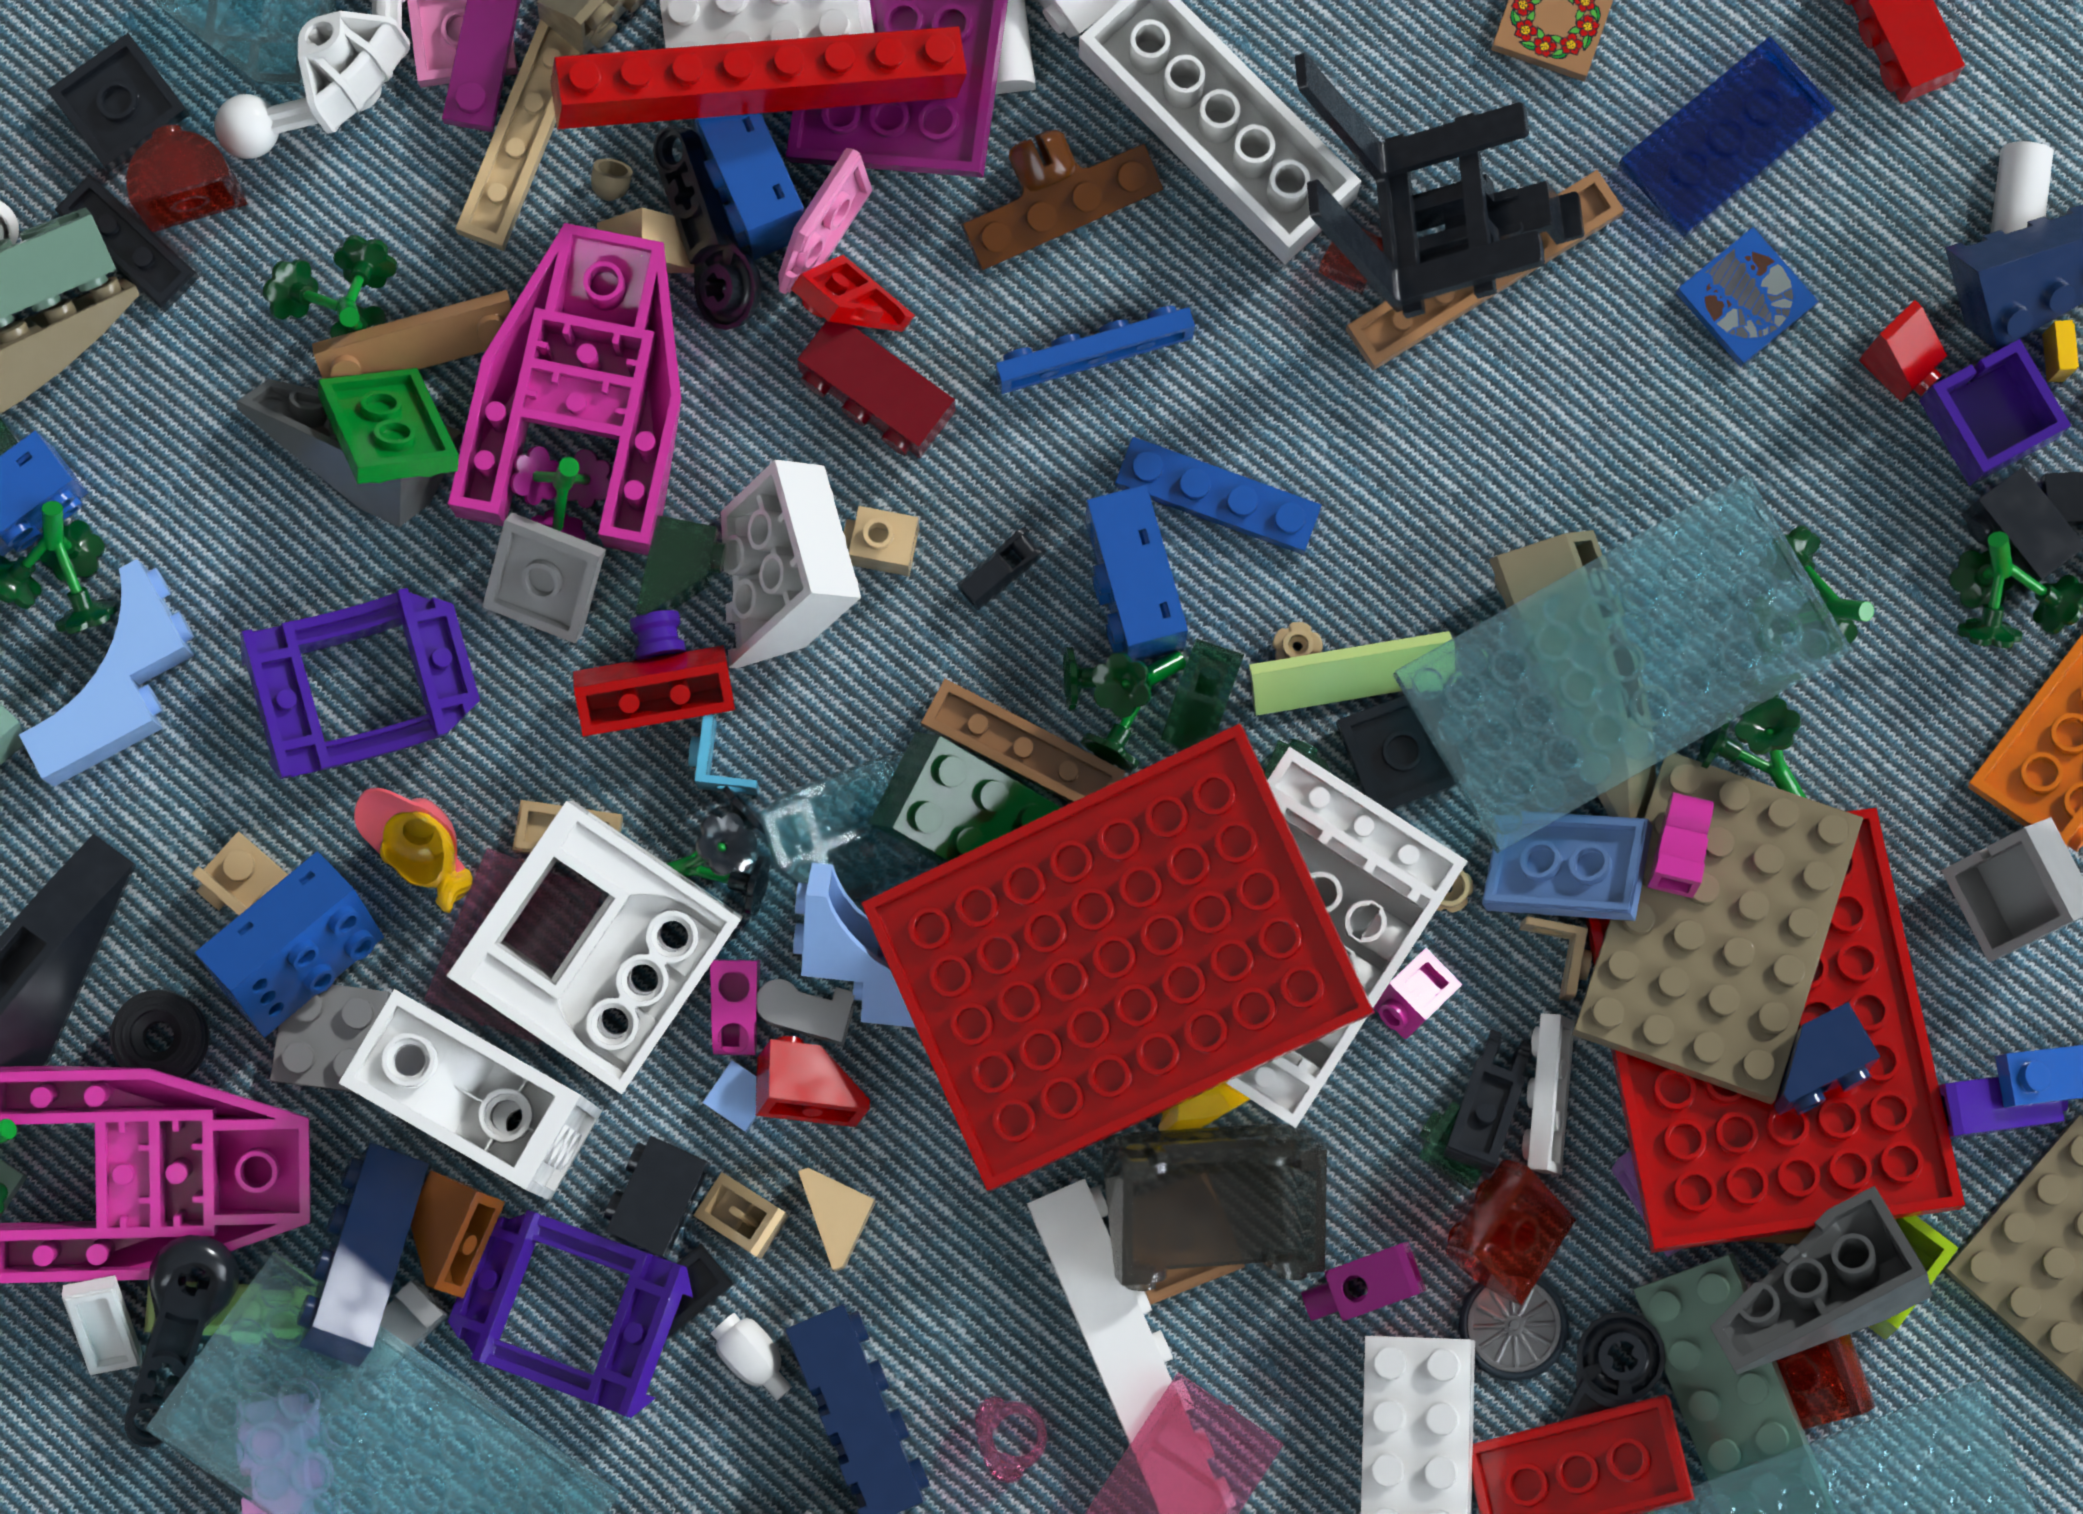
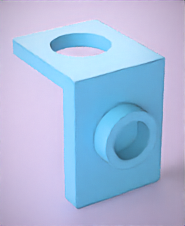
M714 714L704 715L700 737H691L688 766L696 767L695 783L698 789L723 792L722 789L727 785L735 793L759 795L760 787L757 780L710 775L717 722Z

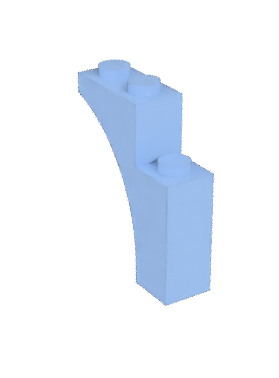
M138 559L119 568L121 606L118 624L108 652L96 673L67 705L46 720L19 734L41 779L53 787L163 729L156 714L163 711L160 702L148 684L143 687L140 685L194 656L187 644V641L194 638L190 627L180 611L172 615L164 600L165 597L171 595L165 580L157 568L149 571Z
M812 862L808 883H798L795 914H804V923H796L793 942V954L802 955L801 976L854 981V1000L862 1001L861 1022L916 1028L867 916L847 895L838 880L832 864Z

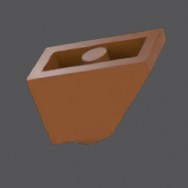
M430 1170L422 1186L412 1218L411 1229L426 1285L433 1289L464 1298L505 1201Z

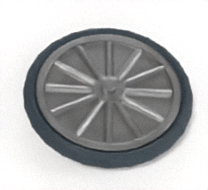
M1506 1270L1495 1272L1483 1278L1470 1290L1464 1299L1459 1314L1460 1338L1475 1341V1365L1487 1374L1502 1380L1520 1381L1531 1379L1544 1373L1557 1361L1564 1350L1568 1338L1569 1322L1566 1308L1560 1295L1548 1282L1526 1271Z

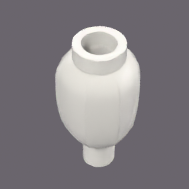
M733 1313L711 1332V1335L717 1340L716 1352L718 1356L743 1382L752 1386L763 1385L776 1401L792 1388L790 1383L779 1372L781 1367L779 1350L757 1322L747 1318L740 1320Z

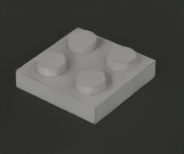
M511 513L504 520L482 607L576 643L583 634L606 549Z
M332 984L323 993L316 994L279 1025L270 1081L353 1092L339 1084V1081L391 993L388 991Z

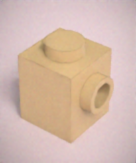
M858 506L856 520L847 519L844 528L846 545L849 550L852 566L910 577L919 533V517Z

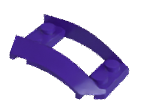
M408 588L399 589L394 594L349 608L284 622L277 627L257 631L249 629L240 633L242 666H247L270 750L271 759L268 763L279 779L372 759L445 736L480 701L454 605L432 597L430 600L410 593ZM402 625L427 714L380 729L325 742L301 654L343 644Z
M527 1210L525 1214L510 1219L506 1217L498 1218L464 1298H456L448 1323L456 1336L467 1344L472 1353L471 1359L632 1418L656 1398L646 1394L682 1295L684 1294L692 1298L693 1295L687 1267ZM537 1241L630 1275L594 1374L500 1340Z

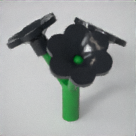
M726 785L722 790L729 799L731 811L721 818L712 815L704 819L700 827L702 836L696 842V851L690 856L666 864L687 878L697 876L728 884V889L745 893V914L756 916L761 906V900L767 890L771 859L770 857L759 855L754 869L750 873L745 872L752 865L750 853L755 850L757 839L755 834L749 829H745L744 826L753 827L765 836L771 831L755 812ZM708 861L710 868L702 867V864Z

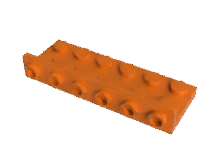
M2083 634L1979 768L1968 785L1971 791L2025 827L2051 817L2067 848L2069 849L2070 847L2076 852L2083 846Z

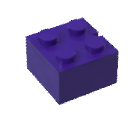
M2021 339L1986 356L1974 367L1971 364L1932 385L1919 400L1969 487L2056 441L2071 427L2069 420Z

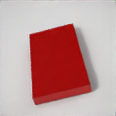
M1666 1394L1473 1444L1472 1482L1480 1514H1643L1695 1501L1670 1398Z

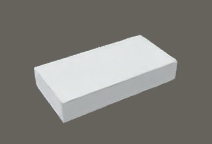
M116 1276L63 1285L62 1300L89 1374L95 1375L140 1366L143 1353Z

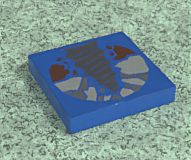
M1754 227L1688 279L1675 292L1740 368L1813 309L1819 302Z

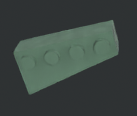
M86 207L22 231L19 234L22 241L14 245L9 238L0 240V328L14 321L13 313L30 306L33 312L49 308L61 301L59 294L77 286L80 292L99 287L108 281L106 274L116 270L94 218Z

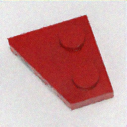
M845 255L838 256L801 273L791 287V290L802 299L803 306L810 313L825 318L829 322L903 332L915 317L911 311Z

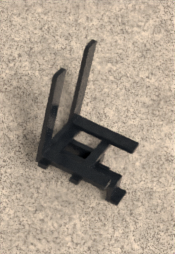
M1306 53L1295 55L1298 90L1376 181L1383 252L1318 179L1307 182L1310 216L1396 312L1403 311V315L1407 319L1426 313L1424 299L1473 286L1474 295L1478 299L1497 294L1495 279L1543 266L1545 257L1542 236L1539 233L1547 232L1556 245L1584 236L1581 200L1577 192L1573 191L1558 195L1546 180L1519 189L1510 188L1494 193L1492 180L1487 174H1483L1482 150L1519 140L1529 135L1527 109L1521 102L1478 115L1470 113L1454 118L1455 121L1408 136L1400 134L1385 139V142H1380ZM1459 157L1460 182L1413 195L1411 171ZM1445 224L1444 231L1417 238V232Z

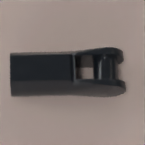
M1022 527L1015 532L994 553L956 584L959 591L975 609L980 610L1046 553L1047 550L1043 546L1037 548L1027 535L1030 531L1026 527ZM1011 550L1022 560L1013 569L1003 559Z

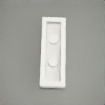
M1541 1013L1540 1026L1534 1028L1531 1040L1532 1054L1534 1057H1537L1535 1078H1530L1527 1087L1528 1107L1532 1108L1531 1129H1526L1523 1136L1522 1152L1524 1159L1528 1160L1527 1169L1543 1174L1562 1175L1574 1038L1572 1032L1575 1021L1561 1014Z

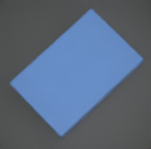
M1500 810L1482 905L1486 911L1635 921L1653 826L1649 819Z

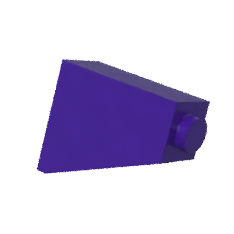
M1999 1077L1939 1085L1950 1139L2051 1125L2065 1121L2063 1111L2068 1110V1100L2004 1108Z

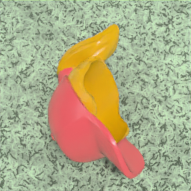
M370 788L360 795L355 806L354 820L361 836L380 854L382 860L392 866L409 884L437 888L436 904L443 912L451 913L453 904L464 897L471 888L473 877L471 872L465 868L457 857L456 833L452 822L436 804L426 798L409 800L383 788Z

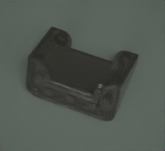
M1260 1124L1117 1133L1102 1140V1164L1114 1274L1117 1281L1122 1286H1125V1288L1133 1291L1153 1290L1156 1288V1283L1167 1278V1269L1263 1263L1267 1268L1276 1271L1278 1278L1284 1280H1302L1307 1278V1274L1310 1272L1325 1271L1327 1149L1304 1129L1298 1126L1294 1128L1288 1124Z

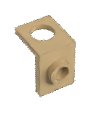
M1526 916L1521 921L1519 930L1569 939L1559 999L1572 1000L1576 997L1579 979L1586 981L1590 971L1592 951L1584 949L1588 928Z

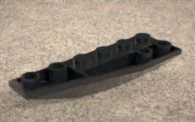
M95 834L58 870L0 936V1067L46 1066L136 867L135 863Z

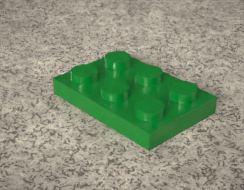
M417 368L318 379V397L357 484L383 483L388 480L417 476L432 477L441 473L458 471L459 454Z

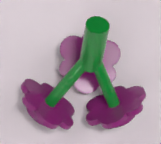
M534 446L528 450L526 455L517 456L514 460L516 472L510 479V487L513 493L518 496H524L526 503L529 505H537L542 499L551 500L556 496L555 509L546 511L544 516H533L531 520L585 541L586 534L582 530L583 522L579 518L569 517L565 513L567 500L578 501L581 507L591 508L596 503V500H606L610 483L608 478L611 473L610 463L606 460H598L595 452L589 449L579 450L574 458H563L559 464L555 460H550L548 451L541 446Z

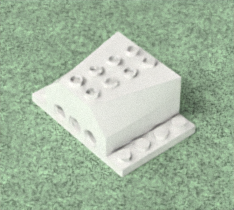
M1289 747L1269 777L1268 782L1372 1008H1374L1468 861ZM1366 1018L1226 1083L1296 1128Z

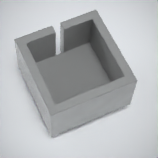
M2051 817L2026 826L1987 846V848L1977 851L1941 870L1988 962L2015 952L2083 918V877Z

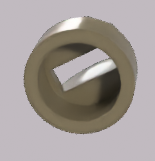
M614 159L596 160L591 173L592 190L600 199L605 201H613L623 197L630 187L633 174L631 167Z

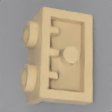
M239 831L204 869L198 866L191 873L202 883L196 892L219 911L226 904L238 915L243 913L289 875Z

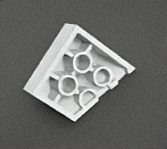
M774 460L721 511L724 572L732 575L733 599L732 602L726 604V623L735 624L736 648L728 650L729 668L744 667L807 647L861 598L858 581L855 577L847 549L846 538L842 531L835 506L833 492L823 465Z

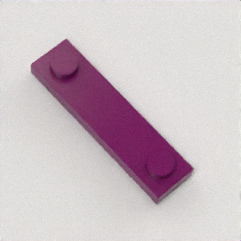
M467 0L442 116L444 124L487 132L494 131L521 0Z

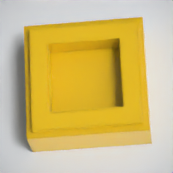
M2073 320L2054 321L2042 334L2047 382H2064L2079 367L2075 323H2073Z

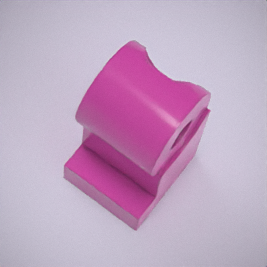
M1675 792L1671 793L1647 888L1690 898L1694 897L1702 883L1705 868L1704 860L1709 840L1707 835L1713 814V801Z
M714 959L710 965L713 1054L756 1055L757 993L760 981V960Z

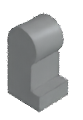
M774 979L760 987L757 993V1010L762 1019L773 1027L844 1046L857 1000H854L855 995L850 990L836 987L833 999L828 1000L799 992L792 983L786 980Z
M410 1280L395 1295L396 1298L385 1307L373 1349L360 1365L374 1380H378L450 1316L419 1282Z

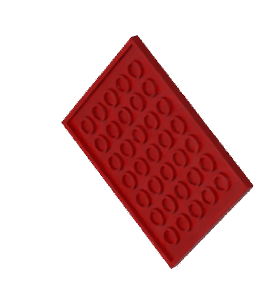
M1240 723L861 903L987 1191H993L1375 1014L1246 732Z
M1877 807L1846 811L1863 817V821L1797 1029L1798 1032L1803 1024L1849 1002L1880 1055L1877 1062L1868 1070L1872 1076L1870 1079L1846 1092L1838 1085L1823 1093L1826 1098L1823 1103L1803 1114L1798 1115L1795 1108L1779 1115L1774 1107L1775 1101L1771 1105L1611 1049L1651 1253L1812 1231L1816 1227L1815 1222L1828 1209L1873 1186L1878 1190L1894 1219L1960 1210L1965 1206ZM1585 918L1594 966L1610 919Z

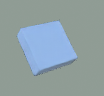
M731 1060L703 1101V1104L747 1133L757 1118L755 1116L757 1076Z

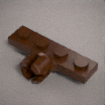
M1058 130L1045 131L1035 135L1036 144L1045 164L1042 163L1031 139L1016 144L1010 149L1009 160L1021 185V195L1007 204L961 224L980 270H985L1164 190L1145 144H1139L1088 168H1081L1075 162L1064 134Z

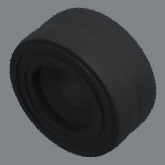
M149 990L133 996L118 1010L110 1029V1046L113 1056L120 1067L150 1068L185 1079L197 1070L206 1056L209 1046V1028L201 1010L189 999L168 990ZM157 1023H167L172 1028L174 1034L171 1046L162 1052H153L146 1043L148 1030Z

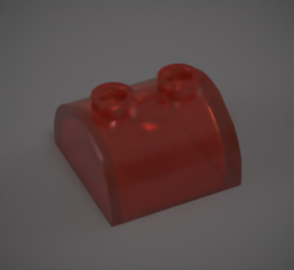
M167 125L154 130L151 134L152 138L136 151L127 170L126 186L130 203L152 232L248 205L240 182L218 148L211 141L197 133L182 131L179 125Z
M1502 1160L1490 1179L1484 1180L1478 1186L1475 1202L1464 1220L1456 1223L1451 1228L1445 1251L1459 1268L1480 1284L1512 1302L1523 1305L1576 1219L1528 1166L1511 1160Z
M1850 1333L1776 1360L1803 1429L1862 1415L1876 1407Z

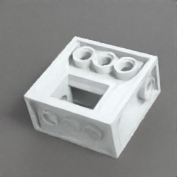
M566 801L453 965L447 977L620 1094H623L737 927L743 915L575 801ZM560 860L609 895L556 973L552 974L506 943L503 939L556 861ZM677 921L686 928L688 940L685 946L672 948L663 942L661 928L665 922ZM648 965L656 971L658 984L655 989L643 991L634 985L632 970L635 966ZM609 1008L621 1010L628 1019L627 1031L622 1033L608 1031L602 1021L604 1010Z
M395 989L339 1081V1084L521 1188L551 1201L602 1113L601 1109L577 1092ZM522 1110L520 1125L516 1129L509 1131L508 1121L515 1112Z

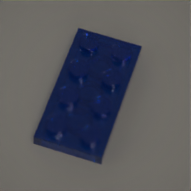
M1769 36L1622 157L1618 165L1685 238L1832 116L1836 108Z

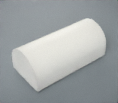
M1008 0L995 94L1036 90L1025 0Z
M2019 141L2008 143L2000 150L1990 233L1999 230L2005 234L2027 228L2028 221L2043 216L2046 217L2053 160L2052 148L2041 143Z

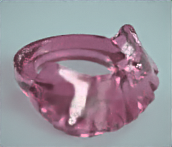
M996 1396L987 1397L984 1399V1402L978 1405L976 1410L978 1414L975 1416V1424L977 1426L975 1433L979 1437L977 1438V1443L980 1445V1454L984 1457L985 1466L990 1468L989 1472L997 1481L1007 1484L1018 1482L1023 1476V1471L1034 1465L1045 1451L1047 1444L1046 1425L1041 1415L1028 1404L1018 1401L1004 1402L1001 1397ZM1010 1414H1022L1028 1417L1035 1425L1037 1432L1035 1446L1024 1456L1000 1453L995 1447L992 1432Z

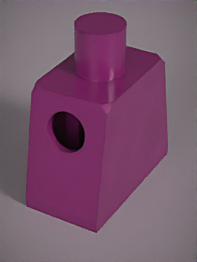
M1407 1241L1324 1271L1327 1282L1301 1291V1295L1311 1321L1339 1312L1342 1321H1346L1426 1291V1287L1410 1244ZM1361 1277L1367 1284V1294L1355 1298L1350 1294L1348 1284L1349 1281Z

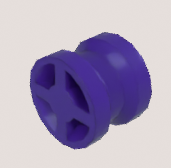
M654 611L638 615L629 620L631 631L638 638L639 645L635 649L636 660L686 652L685 642L678 637L677 628L681 624L678 611Z

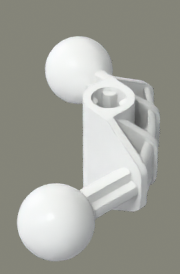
M369 0L372 2V14L337 11L309 20L302 27L298 36V61L306 98L273 106L263 98L251 94L236 95L228 99L219 108L214 122L215 134L220 145L233 156L243 159L257 158L272 149L279 133L315 124H320L326 133H333L353 114L364 111L374 105L380 97L383 83L389 81L400 60L410 50V41L402 30V3L407 0Z

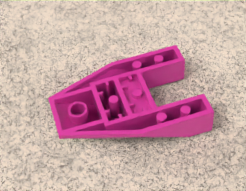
M568 223L563 224L481 358L460 449L458 471L455 472L448 505L456 517L503 526L504 520L508 517L513 497L510 479L516 472L514 460L523 453L529 423L619 440L598 535L604 547L654 557L665 507L682 400L664 242Z
M81 1066L0 1067V1121L10 1119L15 1125L95 1123L96 1221L0 1223V1283L78 1282L113 1275L116 1276L117 1281L149 1280L152 1261L157 1252L171 1240L187 1235L208 1236L223 1243L229 1251H233L311 1223L309 1117L150 1068Z

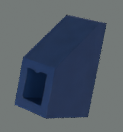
M1849 1002L1803 1024L1796 1033L1774 1104L1779 1115L1795 1108L1798 1115L1803 1114L1826 1100L1823 1093L1839 1085L1846 1092L1872 1077L1868 1070L1877 1062L1880 1055Z

